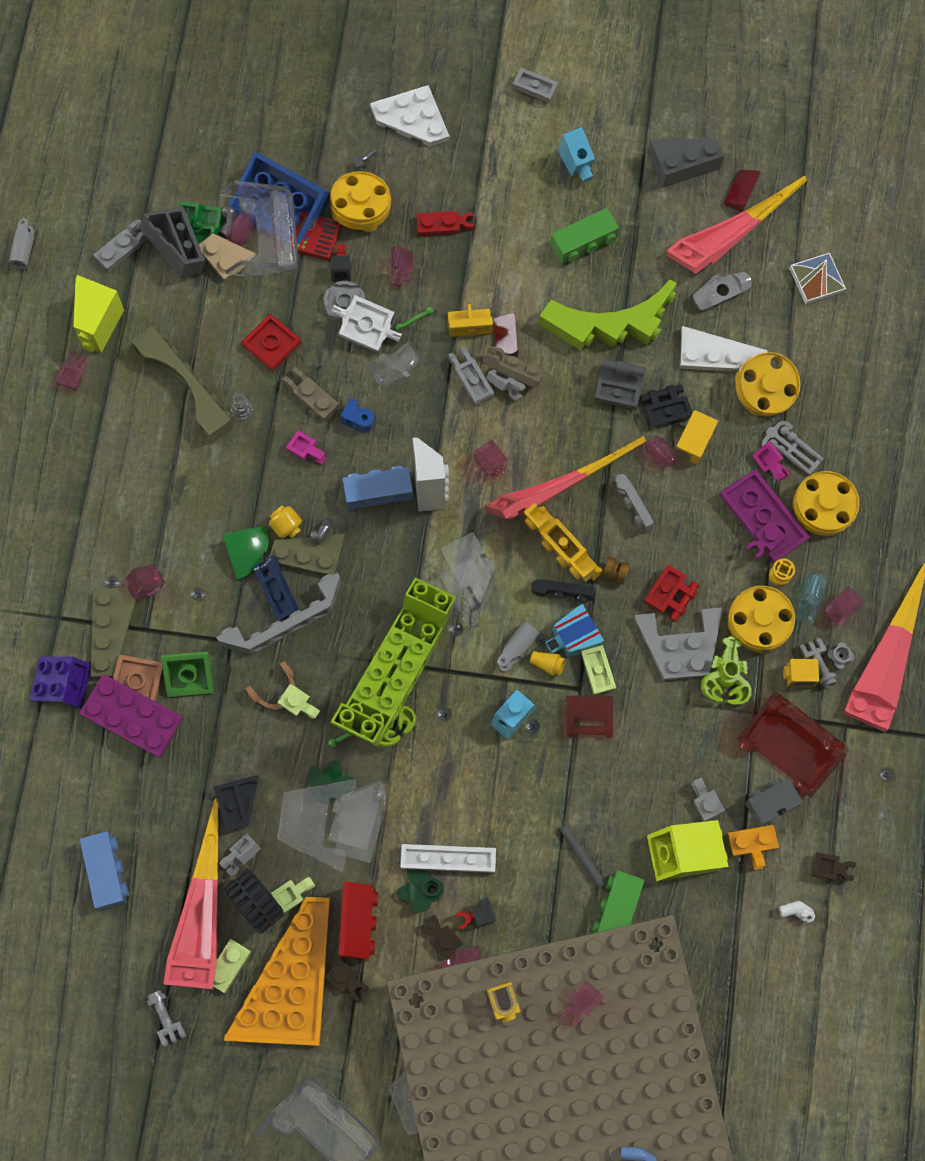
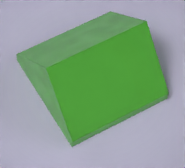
M208 651L161 656L167 697L214 692L212 659Z

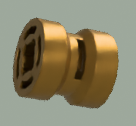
M609 556L602 577L615 579L617 583L623 585L631 564L627 562L620 563L616 558Z

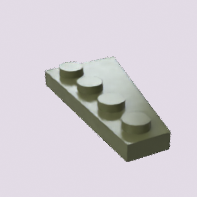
M139 588L94 589L91 655L92 679H100L103 674L110 678L114 677L119 654L122 655L124 642L128 636V628L135 611V603L139 597Z

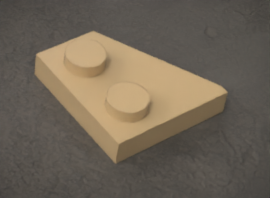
M212 234L199 244L205 260L223 281L256 256L254 252L215 234Z

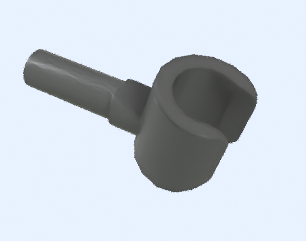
M373 149L362 157H354L352 164L354 170L362 172L366 168L364 162L375 155L376 150Z

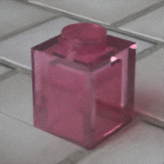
M490 440L474 451V460L489 479L493 476L498 477L506 471L508 459L493 440Z
M156 564L133 568L124 579L133 599L155 595L165 584Z
M848 586L827 606L825 611L833 622L841 626L865 602Z

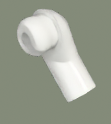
M801 901L779 906L782 918L795 915L806 923H811L815 919L813 909Z

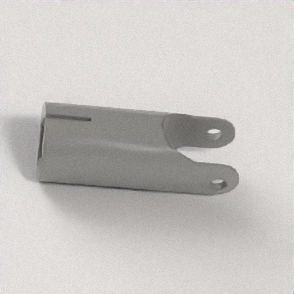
M25 218L18 222L8 262L10 266L17 269H26L28 267L33 245L34 228L28 226L29 222Z
M523 622L505 645L503 653L498 658L501 671H508L513 664L522 658L539 635L534 627Z

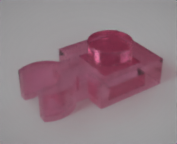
M73 350L69 355L70 364L63 362L55 382L57 385L77 391L85 374L84 369L81 367L86 365L88 358L86 354H83L80 360H75L77 353Z
M585 980L569 999L574 1005L565 1008L561 1017L564 1018L568 1013L574 1014L575 1020L571 1026L575 1027L581 1019V1013L583 1012L586 1016H589L602 1001L604 995Z

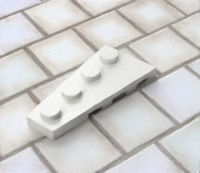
M681 327L680 369L738 372L743 363L749 358L767 352V350L688 327Z

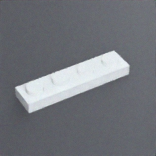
M402 844L401 869L495 873L496 848Z

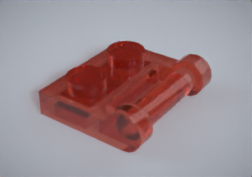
M567 696L566 737H574V734L605 735V737L613 738V697ZM574 720L605 721V726L574 725Z

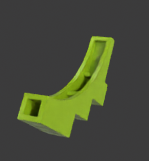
M669 279L662 289L647 301L617 312H583L550 300L539 315L538 325L580 351L583 350L585 345L590 346L595 337L615 348L618 343L622 344L628 334L648 346L650 341H655L661 333L659 328L661 324L660 319L666 310L664 308L667 303L671 304L677 295L675 292L677 283Z

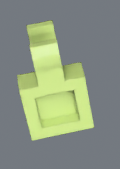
M292 684L288 685L277 704L295 716L301 711L308 717L315 719L320 712L314 706L306 703L310 696Z
M307 877L297 885L290 880L271 892V894L282 907L285 914L302 903L304 899L301 894L314 888L315 884L310 877Z

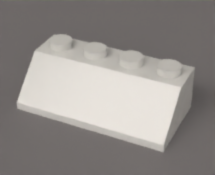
M413 438L414 476L418 512L445 509V501H449L448 464L444 465L443 457L419 438Z

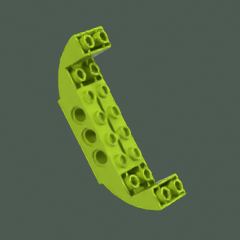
M418 578L413 580L405 594L402 610L347 704L341 703L330 722L332 725L374 746L384 738L427 665L448 620L456 599L455 596Z

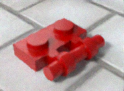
M668 564L643 603L661 614L668 607L672 610L669 619L677 622L679 617L685 614L686 606L690 600H694L696 597V591L700 585L692 581L689 587L686 586L683 582L687 576ZM677 591L683 595L678 603L672 600Z

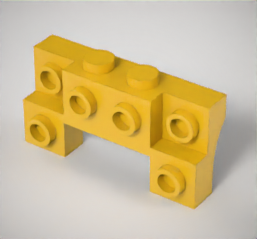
M533 503L524 511L526 517L524 522L532 531L536 529L541 534L543 539L541 544L548 552L553 550L558 556L556 558L558 563L564 569L568 567L571 574L577 580L581 578L584 582L588 579L594 581L603 573V570L588 556L587 550L557 518L554 519L544 506L537 507Z

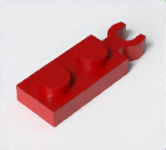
M458 211L416 213L418 236L460 234V228L467 231L474 230V223L466 222L467 220H473V213H465L463 216H459Z

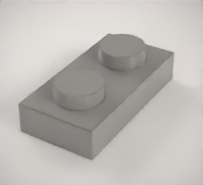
M520 68L512 88L550 103L558 88V82Z

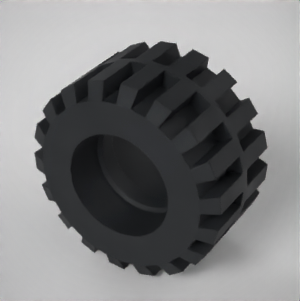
M245 869L224 887L225 894L254 930L260 934H263L284 916L282 907L251 870Z

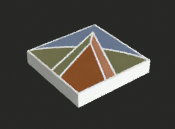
M830 253L790 265L789 269L805 305L844 293L846 290Z

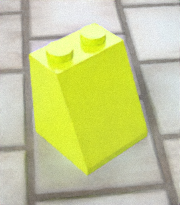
M77 275L73 327L84 349L90 352L95 350L102 353L124 312V308L116 290Z
M718 820L671 825L647 835L656 882L715 872L729 867L722 839V830Z

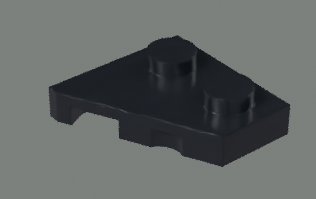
M258 775L214 786L225 833L249 826L259 779Z

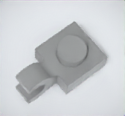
M495 369L488 372L486 379L502 391L507 389L509 396L513 400L517 401L522 398V395L517 390L521 392L525 389L523 383L497 372Z
M702 778L691 783L698 797L692 802L703 822L725 811L715 790L707 792Z
M246 833L229 849L231 853L224 857L219 864L224 869L231 865L226 871L230 876H233L238 872L240 862L244 865L261 848Z

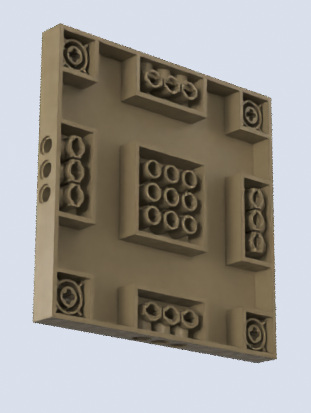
M674 915L387 980L425 1161H633L621 1158L623 1146L642 1148L655 1155L657 1161H733ZM652 938L660 942V946L656 947L657 951L655 952L654 949L649 948ZM510 981L521 1012L516 1013L517 1018L502 1023L501 1019H495L486 989ZM418 993V996H423V1001H420V1006L414 1007V1003H409V999L413 998L412 994Z

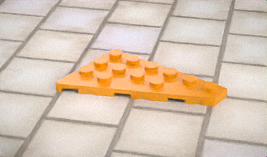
M305 897L289 928L263 969L261 976L250 991L227 1034H225L224 1041L320 1046L330 898Z

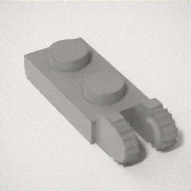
M140 219L132 222L127 229L123 230L94 254L95 259L108 272L140 248L141 244L148 239L142 231L137 234L136 238L133 236L140 230Z
M465 347L459 349L465 361L462 364L459 363L453 353L448 354V359L475 406L494 397V391L475 359L470 356Z
M618 474L615 478V487L620 495L625 496L623 500L629 510L633 509L636 515L634 520L639 529L643 527L646 533L652 531L654 522L635 488L626 475Z

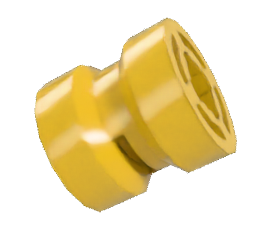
M788 559L777 560L769 572L770 581L776 586L788 584L795 574L794 564Z

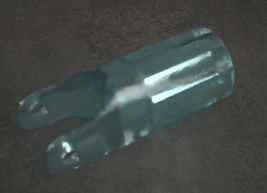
M818 573L808 574L795 614L796 622L799 623L804 612L810 608L808 622L810 624L814 623L828 578Z

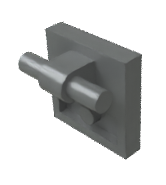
M603 359L594 401L636 410L645 367L631 365V363L623 361L617 362Z

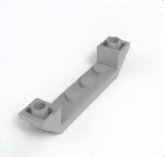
M328 574L320 579L321 582L318 583V588L324 600L321 601L319 599L312 602L309 608L302 612L301 610L293 612L289 615V619L283 622H274L269 626L268 630L252 634L247 641L244 640L237 626L234 628L228 627L217 636L219 644L224 648L253 655L328 615L333 610L341 584L339 574Z

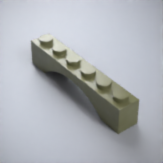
M151 326L131 340L134 350L148 366L158 367L170 372L188 387L195 399L198 427L209 441L214 443L233 429L231 423L232 416L226 409L222 410L218 406L219 401L213 393L208 394L205 390L206 385L201 378L193 376L192 368L186 361L183 363L179 359L180 354L176 348L168 346L166 343L168 340L160 330L157 332Z

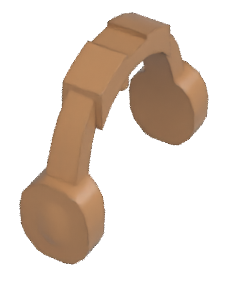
M283 661L280 663V666L290 684L295 686L293 680L295 675L290 666ZM250 685L245 688L248 696L255 704L258 702L265 708L274 711L283 709L279 704H268L263 701Z

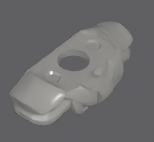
M746 272L714 275L701 286V289L693 294V303L699 311L708 310L721 302L746 292L752 286L751 278ZM719 285H725L728 288L726 296H721L717 293Z

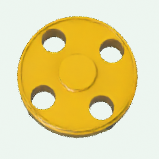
M359 171L345 174L332 187L330 193L331 215L336 222L345 227L373 232L377 229L378 225L386 220L390 213L391 195L389 188L381 178L372 173Z
M773 352L757 354L745 361L735 375L737 396L743 406L755 416H774L790 408L798 397L800 391L799 373L795 365L781 354ZM771 359L776 361L777 369L771 366ZM745 372L751 376L750 382L744 379ZM785 387L789 388L791 392L790 397L784 393ZM758 400L764 403V410L758 407Z
M831 471L817 472L803 480L797 488L793 498L794 514L804 530L821 536L837 535L845 532L855 520L859 510V495L851 481L843 475ZM806 485L813 486L815 491L808 490ZM837 488H843L846 494L840 493ZM805 514L812 515L814 521L808 520L805 517ZM837 517L843 518L845 523L838 522Z
M755 586L746 589L735 598L729 609L727 626L732 636L737 637V640L741 641L743 647L764 654L781 647L788 640L794 629L795 612L790 600L779 590L769 586ZM753 594H760L763 597V601L755 600ZM779 614H785L789 621H782L779 618ZM734 617L742 618L744 624L738 625L735 623ZM759 637L767 638L769 645L761 644Z

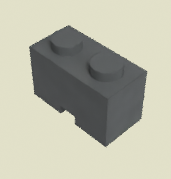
M779 778L768 784L769 789L763 792L761 789H758L748 795L750 799L745 802V805L758 827L778 817L779 811L784 815L803 803L789 778L784 781Z

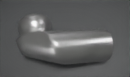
M228 205L222 209V215L226 217V223L219 231V234L226 239L238 224L236 209Z
M330 517L324 518L319 531H311L310 540L318 544L323 543L334 525L333 519Z

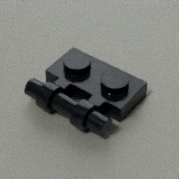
M673 384L668 385L665 389L658 391L653 389L647 391V394L640 395L642 404L651 403V405L646 406L644 409L651 429L691 418L693 412L687 396L678 398L677 395L684 392L682 384L676 386ZM668 397L670 399L668 401H664L661 403L659 402V399Z

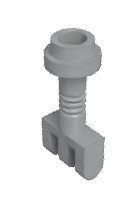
M821 638L815 639L818 648L815 647L812 641L807 642L809 651H807L804 644L799 645V650L804 659H818L819 673L821 675L819 679L820 685H823L824 688L834 686L837 683V676L835 673H829L821 657L827 650Z
M158 990L148 995L149 1001H147L148 1006L154 1005L164 1029L157 1032L163 1047L169 1045L165 1037L166 1035L170 1036L173 1043L178 1041L175 1035L177 1030L182 1039L187 1037L181 1022L178 1021L173 1024L169 1015H167L168 1012L162 999L166 998L165 993L162 994L161 990Z

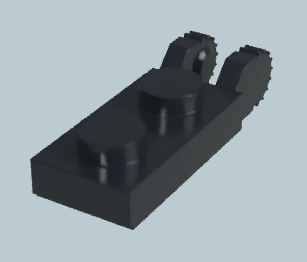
M536 579L531 584V591L536 596L543 597L551 593L554 598L566 599V596L575 597V600L579 602H588V599L593 600L595 588L592 586Z

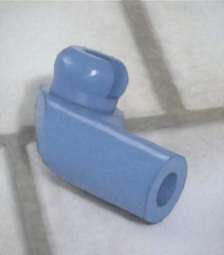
M622 1147L621 1158L623 1160L657 1161L655 1155L642 1148Z

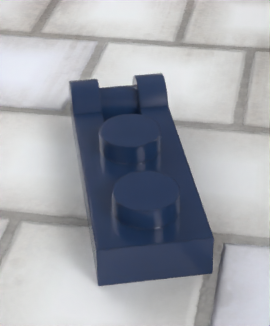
M271 555L266 558L264 563L255 565L254 572L277 620L284 621L290 614L298 611L299 608L279 568L278 559Z

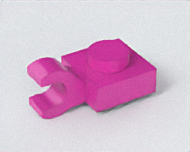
M299 430L286 446L288 452L304 461L309 456L316 463L322 465L327 459L324 456L325 452L315 447L317 445L316 440Z
M767 442L752 455L763 472L771 471L777 481L784 480L790 475L788 470L780 464L784 458L772 442Z

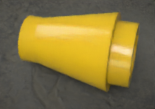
M533 651L530 664L537 666L552 676L555 674L560 676L565 665V658H562L560 654Z

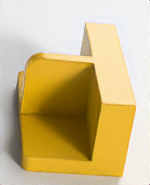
M468 304L466 311L448 312L450 337L493 333V319L490 309L471 310V304Z
M696 410L693 412L677 444V449L692 455L689 462L698 465L718 420Z

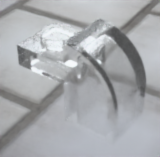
M407 342L392 355L383 353L368 368L378 384L392 385L409 376V371L420 363L422 359L412 343Z

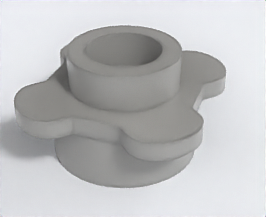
M843 642L838 643L835 649H830L827 652L828 658L835 662V667L838 669H843L846 663L852 662L855 658L850 648Z

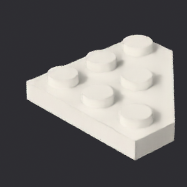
M429 85L370 103L372 113L379 126L396 130V133L410 139L413 137L421 140L422 144L430 147L449 141L450 136Z

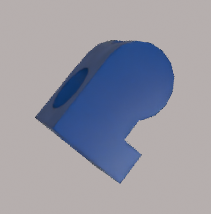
M350 398L341 414V423L363 433L369 432L374 427V414L369 409L358 408V401Z

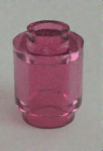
M242 212L235 216L227 234L230 238L229 241L239 246L242 244L246 245L255 227V219Z
M656 435L645 444L646 453L660 468L665 466L668 468L676 461L675 456L677 452L663 438H659Z

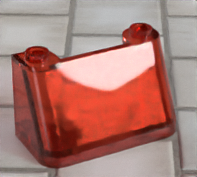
M776 691L773 692L737 738L740 741L739 745L745 751L750 752L752 750L761 753L794 779L796 785L794 788L798 793L803 796L808 795L811 798L848 752V747Z

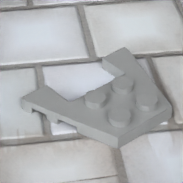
M722 607L702 609L700 611L703 632L658 636L655 613L634 615V621L640 629L641 636L651 652L653 661L663 681L702 678L710 674Z

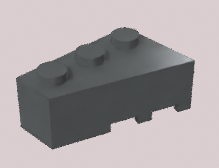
M716 139L650 140L647 152L663 188L719 170L724 158V154Z
M184 207L143 214L140 230L181 278L200 275L205 258Z

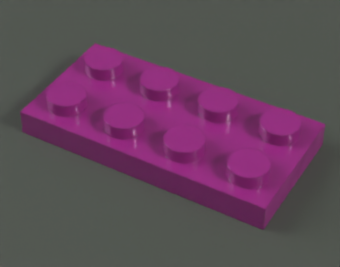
M756 469L720 492L719 496L755 541H757L754 538L755 534L769 521H772L786 535V538L770 553L764 549L765 555L773 564L809 540L808 534Z
M105 674L102 675L79 712L84 718L158 758L162 757L184 720L183 716Z

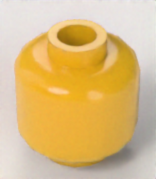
M282 505L269 516L271 518L269 525L280 538L289 536L292 539L301 531L299 526L302 524V519L290 506L284 507Z

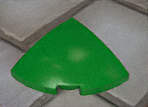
M180 201L179 207H184L199 244L212 234L219 236L224 218L222 207Z
M267 526L244 529L223 535L237 581L254 573V566L259 563L263 554L268 552L269 532Z

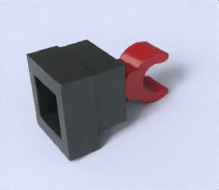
M337 244V256H331L332 282H351L350 256H346L345 244Z
M488 897L479 900L481 906L473 908V912L466 914L458 912L454 915L455 918L461 916L465 918V923L458 926V929L467 928L469 923L476 921L478 928L496 922Z

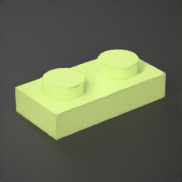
M603 645L581 651L593 695L616 690Z
M230 939L217 959L214 987L226 994L251 954V951Z

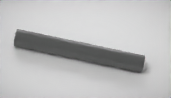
M565 825L560 831L597 887L600 889L607 883L569 826Z

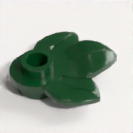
M338 760L331 761L322 770L313 765L309 769L308 782L314 788L313 796L315 800L320 804H329L335 797L346 795L354 784L353 777L342 776V768ZM327 789L329 790V795L323 797L321 796V791Z
M407 869V876L410 882L396 892L402 901L411 903L412 913H422L430 908L432 902L442 897L444 887L438 879L431 878L426 870ZM435 888L436 892L430 894L428 893V889Z

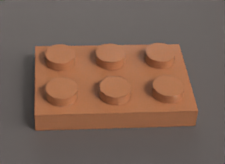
M119 654L113 679L156 702L163 676L162 662Z

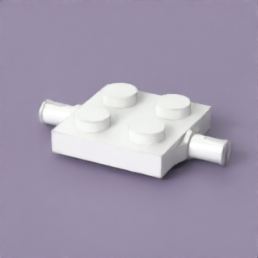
M354 295L351 305L346 310L335 305L332 308L331 314L342 318V326L338 334L342 338L377 353L386 337L397 342L400 340L402 334L390 329L394 312L356 295Z

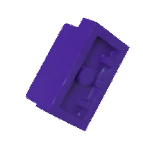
M73 656L40 657L30 700L33 702H60L73 708L82 709L91 664Z

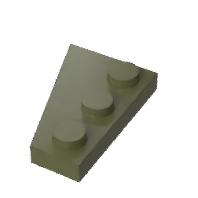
M345 534L328 535L325 541L320 544L312 542L310 537L274 540L270 556L274 555L278 559L279 566L323 576L328 574L334 575L338 567Z

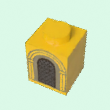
M790 659L783 668V678L787 680V687H815L819 682L818 659Z
M510 981L486 989L496 1020L501 1019L503 1023L517 1018L516 1013L521 1011Z

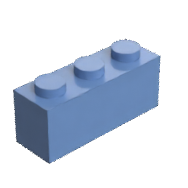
M395 466L390 470H372L368 474L362 475L352 473L342 478L348 510L413 499L408 467Z
M107 831L81 838L80 843L94 908L101 911L126 904V897L129 896L126 882L122 883L121 874L124 873L121 859L117 860L115 851L119 850L116 837H112Z

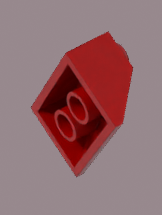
M343 882L339 957L341 959L370 961V955H375V940H371V933L376 931L377 916H373V906L378 907V892H374V886Z

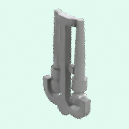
M780 421L774 427L768 428L761 446H764L768 441L772 442L781 455L808 475L824 459L799 439L797 434L789 431L793 428V425L789 422ZM780 427H781L780 433H781L782 435H784V436H785V435L788 436L787 439H789L791 442L794 441V444H793V445H791L789 442H787L785 439H783L780 435H778V431H777V430H778ZM799 445L805 451H807L812 456L817 458L816 462L814 463L807 456H805L798 449H796V447ZM791 453H793L803 462L809 465L810 468L808 469L807 467H805L800 461H798L794 456H792Z

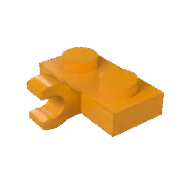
M774 825L729 832L727 834L732 857L750 854L754 870L763 869L766 866L761 852L777 850L779 848Z

